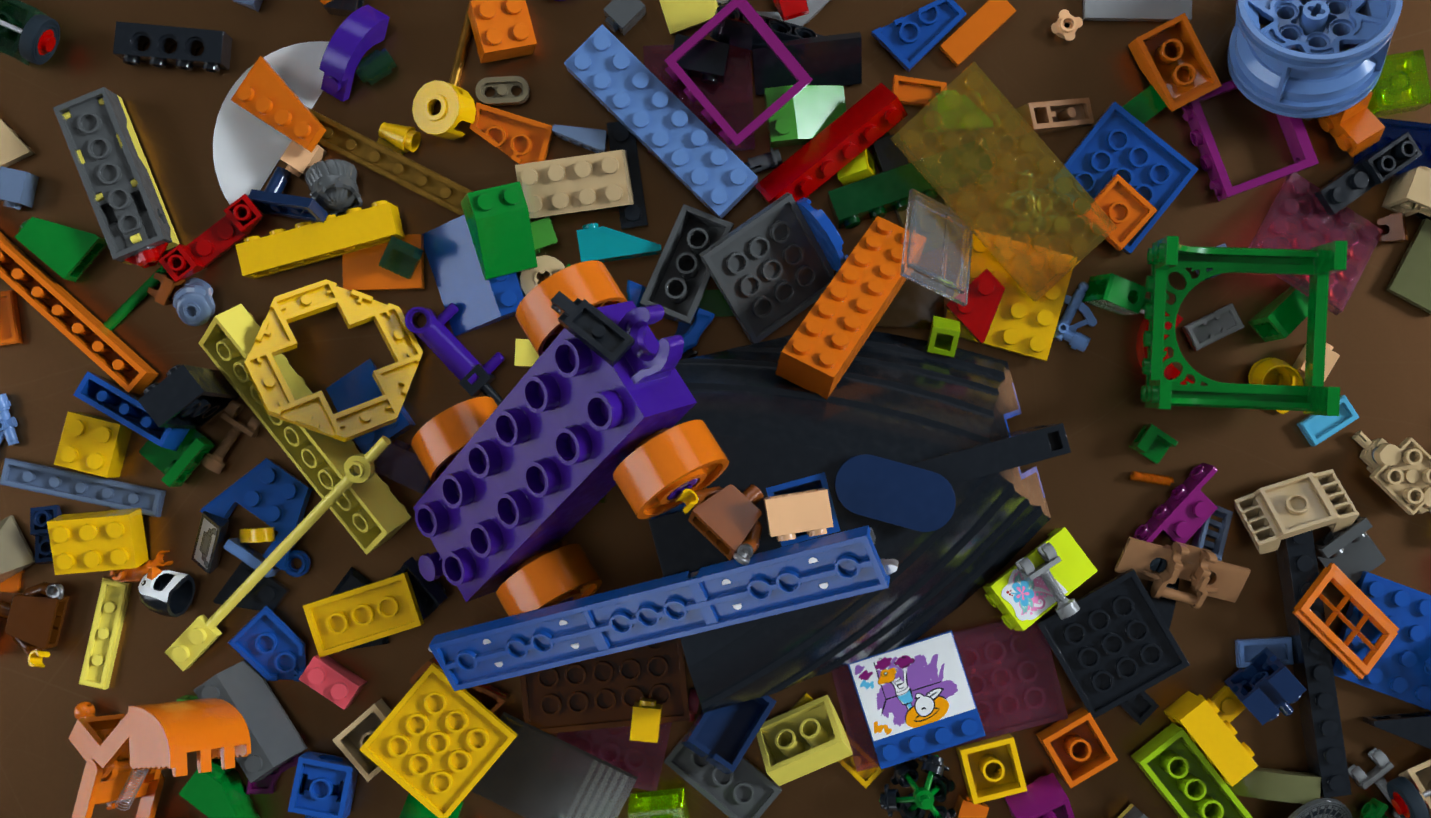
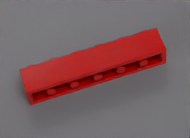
M880 83L757 183L755 188L768 205L785 193L792 194L795 202L802 197H808L908 114L899 98L884 84Z

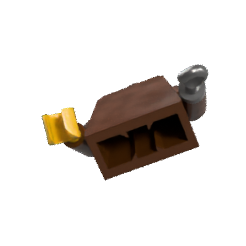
M43 582L26 588L23 594L15 595L12 603L0 602V618L8 619L5 632L13 636V641L28 655V664L31 667L45 668L43 657H49L50 652L43 651L42 649L56 647L58 644L69 596L64 595V587L61 584L55 585Z

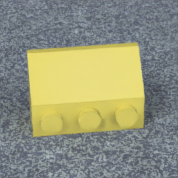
M828 695L765 721L756 735L766 773L778 786L853 755L846 731Z

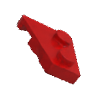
M986 269L946 305V308L982 344L986 339L1005 287Z

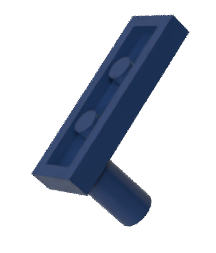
M276 167L264 191L252 189L248 196L254 205L265 214L324 223L328 216V213L313 198L282 194L291 177V173L282 167Z

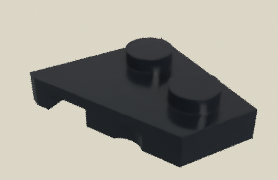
M242 561L213 602L222 605L255 570ZM263 577L236 607L261 611L267 605L274 612L290 589L273 577Z

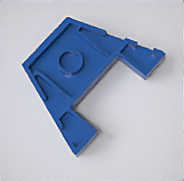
M266 458L205 505L200 512L206 511L228 519L237 505L240 504L270 527H274L278 534L275 537V541H272L262 556L266 559L294 530L299 522L303 520L312 488L271 459ZM291 549L275 565L280 570L285 571L289 564L287 560Z

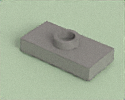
M1230 303L1181 328L1192 350L1197 351L1244 328V325L1233 303Z

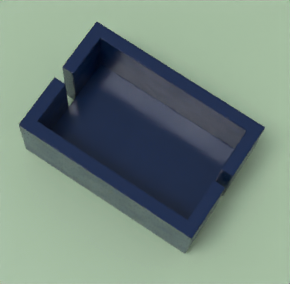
M767 695L706 713L701 710L681 744L700 757L708 755L706 761L723 773H733L777 701Z

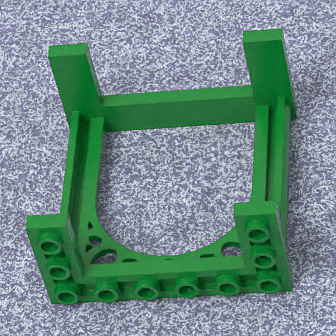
M1166 236L1153 243L1152 248H1148L1147 264H1151V275L1146 277V292H1150V303L1145 304L1144 317L1149 320L1148 331L1145 330L1143 335V346L1147 347V358H1143L1142 374L1146 375V386L1142 385L1141 402H1145L1146 408L1171 409V406L1303 411V414L1339 416L1340 387H1324L1329 274L1346 270L1348 241L1335 240L1313 247L1311 250L1184 246L1179 244V236ZM1185 268H1191V272L1199 270L1197 278L1192 279L1190 273ZM1176 272L1183 276L1186 283L1184 289L1177 290L1170 285L1168 280L1170 273ZM1223 273L1310 275L1304 386L1222 383L1209 379L1194 370L1183 357L1178 347L1175 333L1177 313L1186 295L1203 280ZM1166 290L1175 295V302L1172 305L1166 302V300H1169ZM1166 322L1171 323L1169 330L1164 328ZM1170 347L1173 351L1172 357L1163 361L1167 354V351H1164V349ZM1173 362H1178L1181 365L1180 374L1174 379H1166L1164 377L1165 368ZM1187 374L1192 375L1194 383L1185 381L1186 385H1180Z

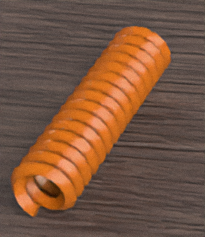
M1133 471L1130 475V480H1136V482L1168 485V487L1171 485V482L1174 483L1172 476L1167 477L1140 471Z

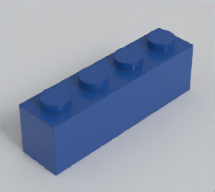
M88 371L73 394L75 397L166 449L177 451L189 429L158 427L139 403V397L128 393L125 389L105 377Z

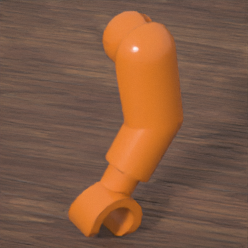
M170 550L159 551L156 559L149 560L137 568L110 570V576H113L111 579L119 582H140L150 568L171 566L173 564V561L164 562L163 560L164 554L169 553Z

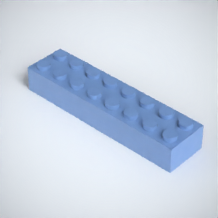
M603 24L564 62L568 72L716 217L723 219L758 183V176Z

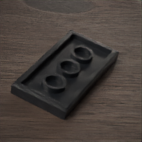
M860 32L781 41L813 79L809 85L844 86L862 84V37ZM766 43L752 44L756 95H764L765 88L795 85L798 82Z

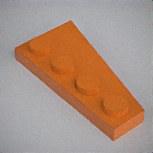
M262 56L258 58L231 98V101L311 153L326 132L325 127L299 100V97L286 85L280 75L273 70L268 61Z

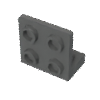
M1357 517L1352 526L1333 533L1331 531L1314 543L1316 558L1323 568L1327 567L1330 563H1334L1353 583L1360 580L1363 571L1371 572L1386 560L1366 532L1373 527L1366 517Z

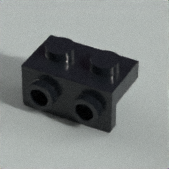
M411 557L392 576L405 572L408 573L424 620L439 608L448 597L445 594V588L440 582L427 581L423 578L419 571V560L416 561Z

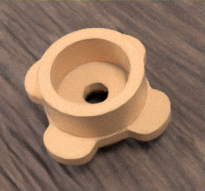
M1063 9L1058 14V20L1051 25V31L1066 41H1072L1075 38L1077 29L1082 27L1083 20L1080 17L1072 16L1067 9Z

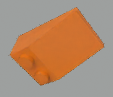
M1185 13L1135 38L1128 44L1140 70L1171 112L1222 86Z

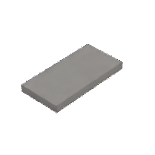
M1083 0V20L1168 22L1183 13L1186 14L1189 22L1192 20V0Z

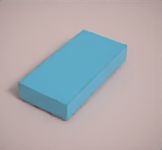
M1340 395L1339 416L1311 414L1297 423V426L1310 446L1315 447L1360 417L1347 397Z

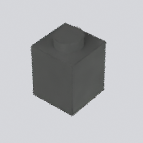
M612 0L603 9L606 17L604 21L607 26L614 32L619 30L623 35L647 14L646 7L640 0Z

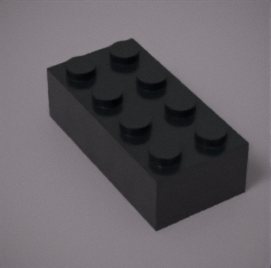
M178 364L166 373L168 377L160 383L155 382L143 391L145 395L138 399V401L158 427L200 429L223 411L233 399L237 400L240 395L221 371Z

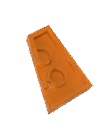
M476 102L475 121L469 127L472 131L511 157L518 164L546 160L553 136L552 125Z

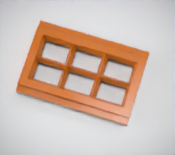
M1330 563L1322 570L1292 612L1358 679H1363L1365 675L1369 674L1397 636V631L1399 630L1334 563ZM1329 582L1344 595L1336 607L1321 593ZM1318 597L1333 611L1325 622L1310 609ZM1348 600L1363 614L1356 626L1340 612ZM1336 616L1352 630L1344 642L1329 628ZM1367 620L1382 633L1374 645L1360 632V629ZM1356 635L1370 648V651L1363 660L1348 647Z

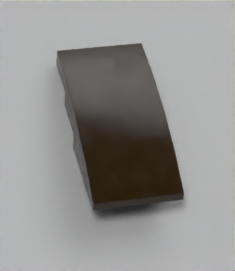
M910 273L875 328L930 330L933 316L944 318L945 276Z

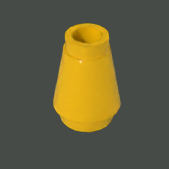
M383 122L379 128L378 135L380 138H383L405 153L409 151L415 152L420 145L421 133L416 131L415 127Z

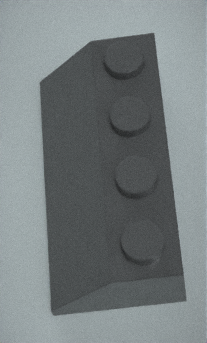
M683 204L640 304L642 306L660 304L665 312L663 318L691 324L711 278L699 254L730 233L734 224Z
M246 660L219 672L194 689L199 699L218 698L225 700L233 705L243 716L250 733L251 754L247 757H236L235 759L250 783L263 780L308 748L264 677Z

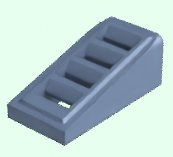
M556 124L552 126V132L557 138L595 153L607 152L608 134L606 130Z
M1217 506L1218 509L1212 515L1222 518V523L1210 519V516L1195 532L1191 545L1211 550L1216 554L1218 560L1221 561L1233 511ZM1208 526L1219 529V531L1215 532L1213 530L1208 529ZM1205 538H1212L1215 540V542H1210L1208 540H1205Z

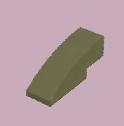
M1256 767L1233 787L1229 784L1227 785L1238 796L1306 804L1315 799H1320L1321 777L1314 773Z

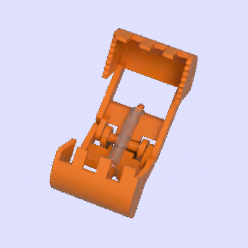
M218 698L128 706V713L126 715L115 714L97 717L95 716V707L90 702L84 701L77 704L74 709V716L77 721L68 739L87 763L85 764L72 818H91L94 806L105 803L108 805L106 807L107 810L118 808L120 806L119 803L122 804L121 802L129 804V807L122 808L130 809L136 798H141L136 818H155L165 780L161 770L172 768L173 777L188 775L187 752L196 751L198 773L212 772L211 759L221 758V767L224 770L235 768L236 757H247L251 754L250 733L243 716L233 705Z

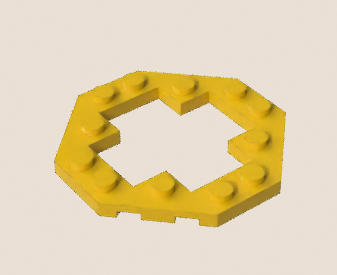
M325 279L274 297L269 312L255 338L253 347L244 362V368L268 415L347 442L397 421L423 351L414 333L406 327L405 316L399 306L388 303V305L373 300V297L354 289L349 291L337 286V283ZM337 307L348 329L374 320L395 363L373 371L372 376L382 396L333 414L322 390L295 400L273 356L297 348L298 343L288 325L289 323Z

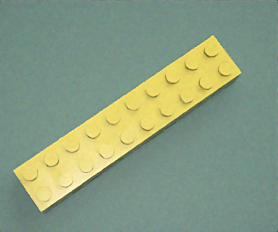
M242 304L216 315L198 344L323 499L345 476L344 464L346 460L351 456L361 453L357 450L352 440L343 442L268 415L244 368V362L253 347L260 326L256 323L253 315ZM283 354L273 356L295 400L313 394L305 384L304 379L295 372ZM355 465L354 470L359 474L360 468ZM376 472L365 482L353 483L329 508L366 555L390 540L411 518L405 506L396 499L389 486L381 480Z

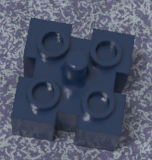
M1267 647L1250 660L1252 664L1244 670L1240 668L1224 681L1262 725L1274 720L1280 711L1284 716L1291 715L1293 708L1289 704L1298 701L1307 690Z

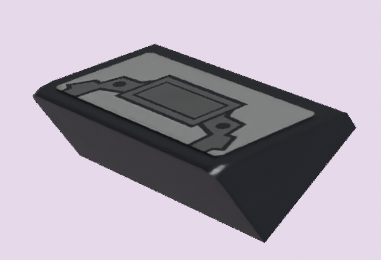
M204 511L191 559L205 572L211 574L219 565L230 520Z

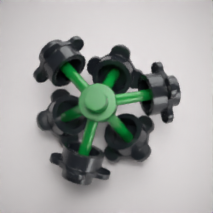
M928 754L927 759L924 757L918 758L919 761L923 762L921 771L928 774L923 787H918L916 784L919 777L916 770L919 767L917 761L912 760L909 763L903 762L894 766V775L890 779L892 784H900L902 787L911 786L914 793L908 794L907 797H900L898 789H889V784H885V792L880 793L879 802L881 808L887 810L888 817H892L893 812L899 811L902 818H924L925 810L931 811L928 818H954L956 816V811L953 808L947 810L944 806H933L934 799L938 802H944L947 799L946 795L955 789V783L943 776L944 770H950L949 767L944 765V759L938 755Z

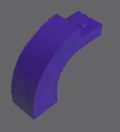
M367 4L355 10L342 22L332 36L322 57L319 68L324 72L321 90L342 102L349 99L357 66L364 54L372 46L384 41L389 16Z

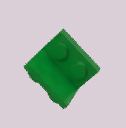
M189 429L177 451L160 447L148 440L139 450V453L165 474L161 481L169 487H179L183 485L199 466L205 455L215 447V444L199 430Z

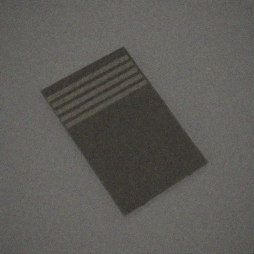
M503 712L500 720L518 735L471 790L472 792L525 818H618L627 798L630 797V792L638 777Z

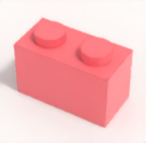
M319 655L314 656L298 679L343 710L353 704L367 681L328 655L320 658Z

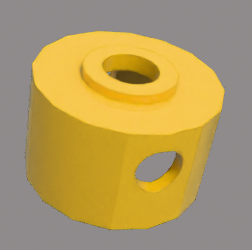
M434 80L424 84L418 90L413 100L412 113L415 123L425 133L443 139L455 140L465 135L463 132L455 130V127L461 121L473 124L476 108L469 92L448 82ZM437 100H439L441 110L437 115H433L434 106Z

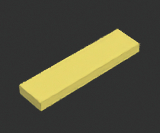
M108 577L102 578L79 679L80 685L103 690L109 688L131 592V582L114 581Z

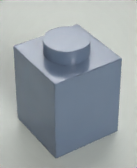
M1 166L0 200L4 201L3 206L20 210L21 206L32 208L39 177L29 172Z

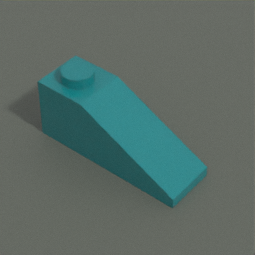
M598 223L585 224L582 226L583 229L576 230L581 262L596 260L605 263L662 254L660 244L604 226L599 227Z

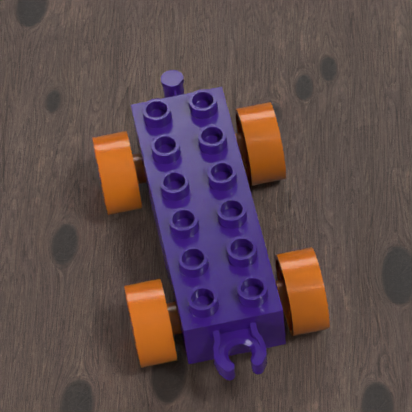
M591 260L566 267L535 286L519 303L515 317L539 355V358L499 406L493 398L487 396L463 401L429 420L417 431L411 441L414 452L433 483L413 507L419 531L425 537H430L437 552L420 556L418 563L419 571L427 581H434L445 575L452 585L458 587L466 602L496 592L508 616H513L593 595L600 588L602 580L581 545L570 544L551 552L550 550L616 484L637 518L647 519L682 504V501L675 502V499L684 489L688 488L693 491L705 489L729 465V460L703 420H691L674 426L697 403L675 369L683 353L684 340L682 336L664 337L658 342L648 325L655 324L664 317L665 312L662 305L654 304L636 307L633 301H627L604 263ZM559 291L573 302L577 298L582 301L584 299L587 300L635 339L634 345L613 367L566 330L558 321L560 315L551 308V299Z

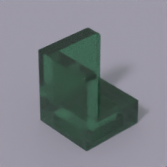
M392 236L379 262V266L404 278L411 279L424 251Z

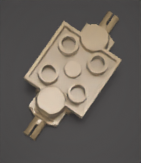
M1361 430L1356 432L1352 439L1363 448L1359 458L1368 465L1366 469L1371 473L1369 477L1408 515H1414L1415 513L1423 514L1427 511L1431 513V455L1412 437H1407L1397 447L1387 443L1383 438L1371 441Z

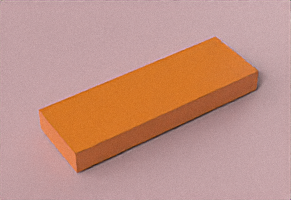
M988 0L944 41L939 49L958 67L1012 17L1017 10L1007 0Z

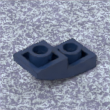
M59 505L30 508V535L35 536L36 564L53 563L47 521L62 515Z

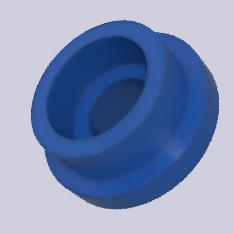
M302 550L290 551L287 560L289 564L285 572L292 577L305 575L311 566L308 554ZM296 558L300 559L302 562L300 568H296L294 566V560Z

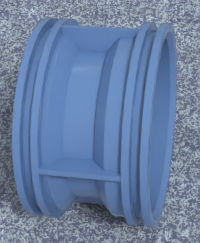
M1237 0L1236 21L1231 33L1227 53L1229 74L1236 87L1247 99L1275 114L1293 118H1318L1345 111L1362 101L1377 84L1401 14L1403 0ZM1260 24H1265L1267 26L1261 29Z

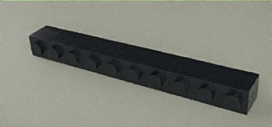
M1311 530L1281 540L1279 548L1276 550L1287 631L1288 636L1292 637L1294 676L1307 689L1298 700L1308 772L1321 777L1320 796L1331 798L1352 795L1331 652L1292 613L1295 610L1294 607L1319 576L1313 531ZM1318 597L1310 609L1325 622L1323 601Z

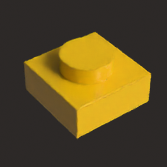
M1226 685L1210 698L1220 710L1217 713L1223 721L1227 720L1229 723L1246 709L1244 704Z

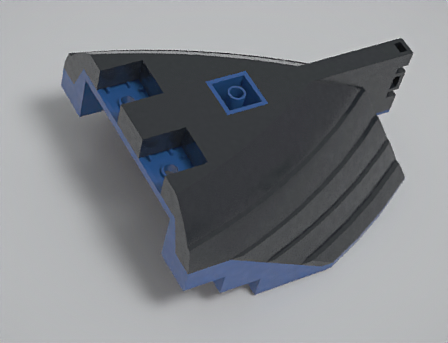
M872 331L826 400L819 394L806 390L775 374L781 351L792 335L679 360L675 369L697 403L674 426L691 420H703L729 460L726 470L706 488L715 486L725 488L732 484L742 493L753 484L761 490L764 497L820 488L828 489L834 527L827 528V534L809 537L806 532L796 533V539L778 542L776 536L771 537L769 535L762 498L755 505L762 512L759 519L762 525L759 548L754 554L869 525V528H872L876 537L874 546L879 558L896 559L899 562L897 571L890 574V583L887 589L681 637L688 669L704 713L780 692L807 679L829 673L852 662L917 640L961 606L1006 566L1051 519L1037 466L1020 470V466L1071 453L1064 424L1038 425L1010 433L1006 419L1020 415L1022 412L1007 361L956 348L954 357L927 352L928 341ZM868 454L938 473L948 480L954 490L956 497L954 513L947 524L931 532L915 531L857 515L847 510L837 497L834 486L837 471L850 458ZM684 502L648 520L664 577L686 571L692 573L699 571L702 567L729 561L724 554L688 521L694 508L688 513H684L682 511L686 507Z

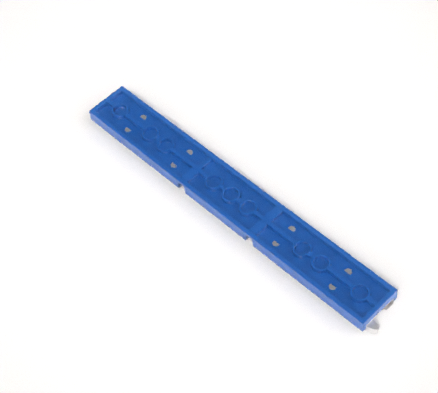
M869 525L753 554L750 558V563L747 565L740 564L733 559L702 567L696 572L690 573L686 571L438 634L430 642L428 651L434 654L453 690L458 691L889 588L890 574L897 571L899 562L896 559L879 558L874 546L876 537L872 528H869Z

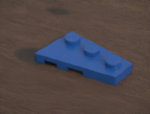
M936 0L919 8L916 12L894 20L891 24L873 30L871 35L909 72L967 13L954 0Z

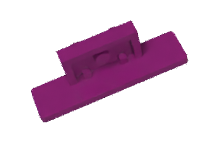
M1207 463L1195 466L1190 471V476L1185 482L1175 487L1171 497L1154 510L1153 516L1146 524L1136 529L1133 538L1152 542L1163 532L1173 543L1176 541L1185 544L1218 509L1200 490L1218 469Z

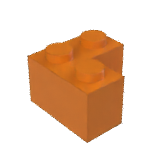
M1372 92L1362 101L1345 111L1325 117H1318L1317 119L1320 127L1325 132H1329L1336 140L1338 147L1342 151H1346L1351 157L1356 156L1380 141L1385 126L1367 108L1373 94Z

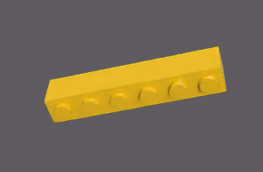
M386 200L372 203V207L363 210L357 207L346 210V214L341 216L328 215L324 223L316 222L311 224V222H301L295 224L294 229L287 231L286 229H275L270 231V235L265 237H247L243 243L235 245L242 276L257 279L403 239L405 235L398 207Z

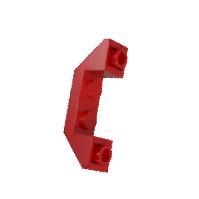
M246 194L223 211L227 215L186 246L179 244L158 260L175 282H179L205 269L251 233L263 215Z

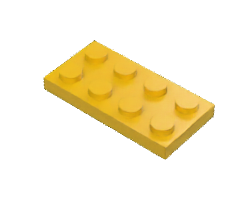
M407 572L303 605L319 658L424 624Z

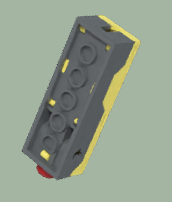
M102 87L53 107L113 260L129 265L135 264L142 268L159 264L158 260L163 257L164 252L178 246L180 243L122 98L107 88Z

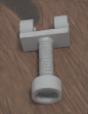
M1049 542L1047 544L1044 543L1037 548L1038 553L1045 561L1043 564L1035 568L1028 557L1021 558L1015 564L1025 581H1032L1041 576L1054 599L1058 602V607L1055 608V611L1060 619L1063 620L1077 613L1080 607L1075 599L1066 598L1056 579L1049 572L1050 568L1062 560Z
M1375 747L1368 753V756L1377 766L1365 774L1359 766L1356 767L1353 764L1348 768V773L1357 786L1362 789H1367L1375 783L1392 805L1387 792L1388 782L1383 775L1394 768V765L1380 749L1377 750ZM1393 807L1391 814L1395 818H1401Z

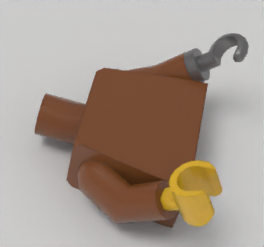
M732 484L725 488L715 486L696 491L688 488L684 489L677 496L675 502L682 501L685 503L686 507L682 510L684 513H688L694 508L688 521L729 560L734 558L743 565L750 563V558L759 548L762 525L759 522L762 512L755 506L764 497L761 490L753 484L742 493Z

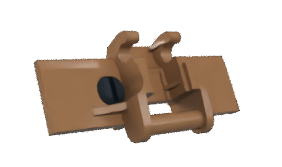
M1132 537L1128 538L1114 569L1118 573L1134 569L1139 578L1152 581L1153 584L1150 589L1152 598L1159 599L1163 597L1190 604L1195 609L1201 608L1207 596L1235 603L1251 572L1249 568L1219 561L1216 554L1207 549L1176 541L1171 546L1167 544L1162 546ZM1211 571L1214 572L1212 579H1210ZM1177 578L1188 580L1192 583L1190 588L1193 594L1166 586L1169 583L1175 584Z

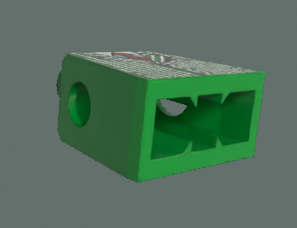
M1113 273L1091 276L1088 282L1089 288L1082 300L1084 303L1120 315L1139 314V312L1144 314L1145 304L1150 303V299L1145 297L1146 287Z

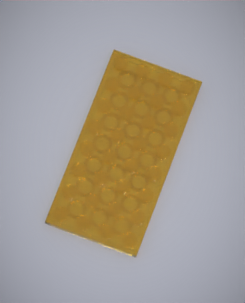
M972 62L890 138L1035 302L1117 228L1113 221L975 62Z

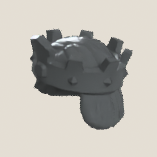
M327 159L314 163L306 171L305 181L310 190L309 195L329 215L334 214L337 216V214L346 213V210L355 208L357 205L362 206L363 201L356 184L357 169L355 165L346 160Z

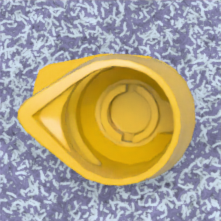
M1268 357L1260 359L1250 368L1248 375L1249 384L1304 386L1300 373L1284 360ZM1276 410L1281 414L1289 412L1287 410Z

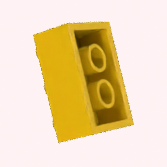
M141 508L63 514L47 521L55 575L133 569L149 560Z
M1187 691L1163 710L1172 723L1184 729L1224 782L1233 787L1258 767L1252 758L1255 756L1254 752L1245 742L1240 743L1235 737L1237 731L1227 720L1223 721L1217 713L1220 710L1211 699L1208 698L1206 700L1201 694L1195 695Z

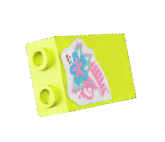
M1061 527L1051 531L1048 534L1049 538L1039 546L1049 542L1062 561L1050 568L1049 572L1059 584L1058 586L1062 589L1061 591L1068 596L1098 570L1066 527ZM1039 546L1024 557H1028L1035 568L1045 562L1038 553L1037 548ZM1016 564L995 581L983 586L987 601L993 607H997L1003 614L1001 619L1009 629H1014L1015 631L1026 630L1058 603L1041 576L1032 581H1025Z

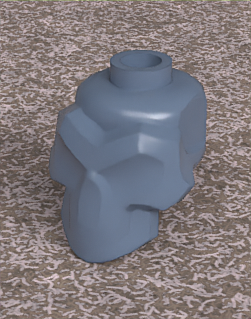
M191 278L183 284L182 288L176 291L173 296V307L176 308V312L183 323L189 326H201L213 317L215 313V303L212 298L213 288L202 279Z

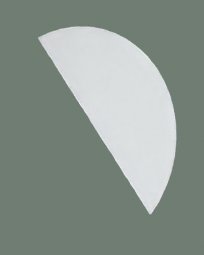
M327 41L298 43L281 48L263 57L268 61L273 70L280 75L286 85L299 97V100L310 109L313 108L323 92L321 86L324 72L319 68L324 52L329 44ZM254 64L241 75L228 92L220 108L214 128V167L219 185L229 205L244 194L249 196L252 189L261 190L292 141L231 101V98Z

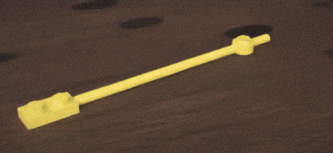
M382 436L366 454H356L348 458L344 464L345 476L209 619L204 614L198 616L165 651L182 671L189 669L222 634L216 626L353 483L365 482L373 476L375 472L374 461L391 444L389 438ZM355 465L360 468L359 474L354 470Z

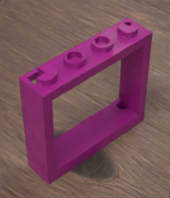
M747 0L730 1L664 60L668 64L665 71L675 82L680 79L684 83L686 88L683 92L692 103L697 100L704 107L701 113L710 124L716 121L722 128L719 135L729 146L732 143L736 146L740 145L813 81ZM736 9L739 10L798 81L738 134L677 63Z
M1233 80L1223 83L1221 87L1182 106L1184 112L1182 117L1185 121H1188L1191 129V141L1194 146L1198 147L1201 155V167L1208 173L1210 190H1214L1218 202L1319 164L1302 118L1276 114L1295 164L1232 187L1200 102L1237 89Z

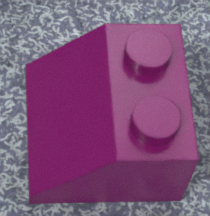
M1054 773L1038 777L1033 783L1026 786V792L1004 797L1013 818H1075L1069 798Z

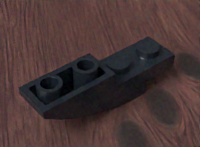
M1406 132L1338 174L1314 194L1328 216L1334 215L1375 185L1383 183L1423 154L1410 133Z

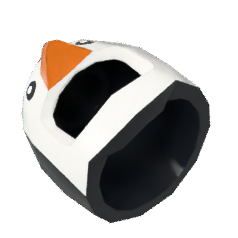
M152 567L143 576L138 586L141 603L157 614L166 617H178L184 614L192 603L195 594L194 579L189 574Z

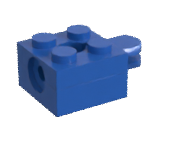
M306 751L298 758L288 812L305 815V818H347L351 812L359 771L348 758Z

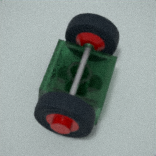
M0 0V54L28 66L30 62L38 65L46 63L53 56L59 44L60 26L58 22L37 8L19 0Z

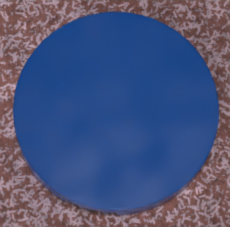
M800 198L796 201L800 211L832 269L839 271L848 258L847 254L845 256L843 254L842 245L844 242L840 234L822 209L817 210L810 205L812 202L809 198Z

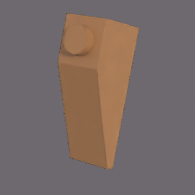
M1089 97L1027 103L1007 113L1013 139L1035 137L1095 123Z

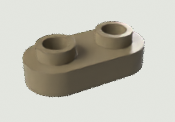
M520 76L486 77L477 83L475 93L478 100L484 105H520L528 100L530 87L527 81ZM520 88L522 91L520 95L515 96L512 94L513 90ZM489 89L495 90V94L492 97L486 96V92Z

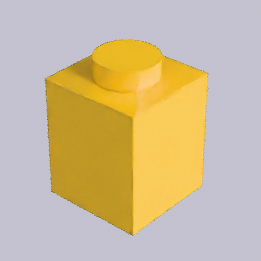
M644 698L640 699V702L634 703L630 740L658 743L662 705L656 704V700Z

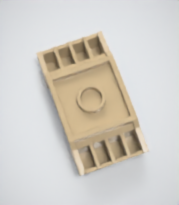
M1333 469L1300 475L1259 488L1249 495L1234 500L1235 509L1259 554L1278 550L1283 539L1327 525L1332 533L1352 526L1359 516V512L1354 507L1353 502L1350 500Z

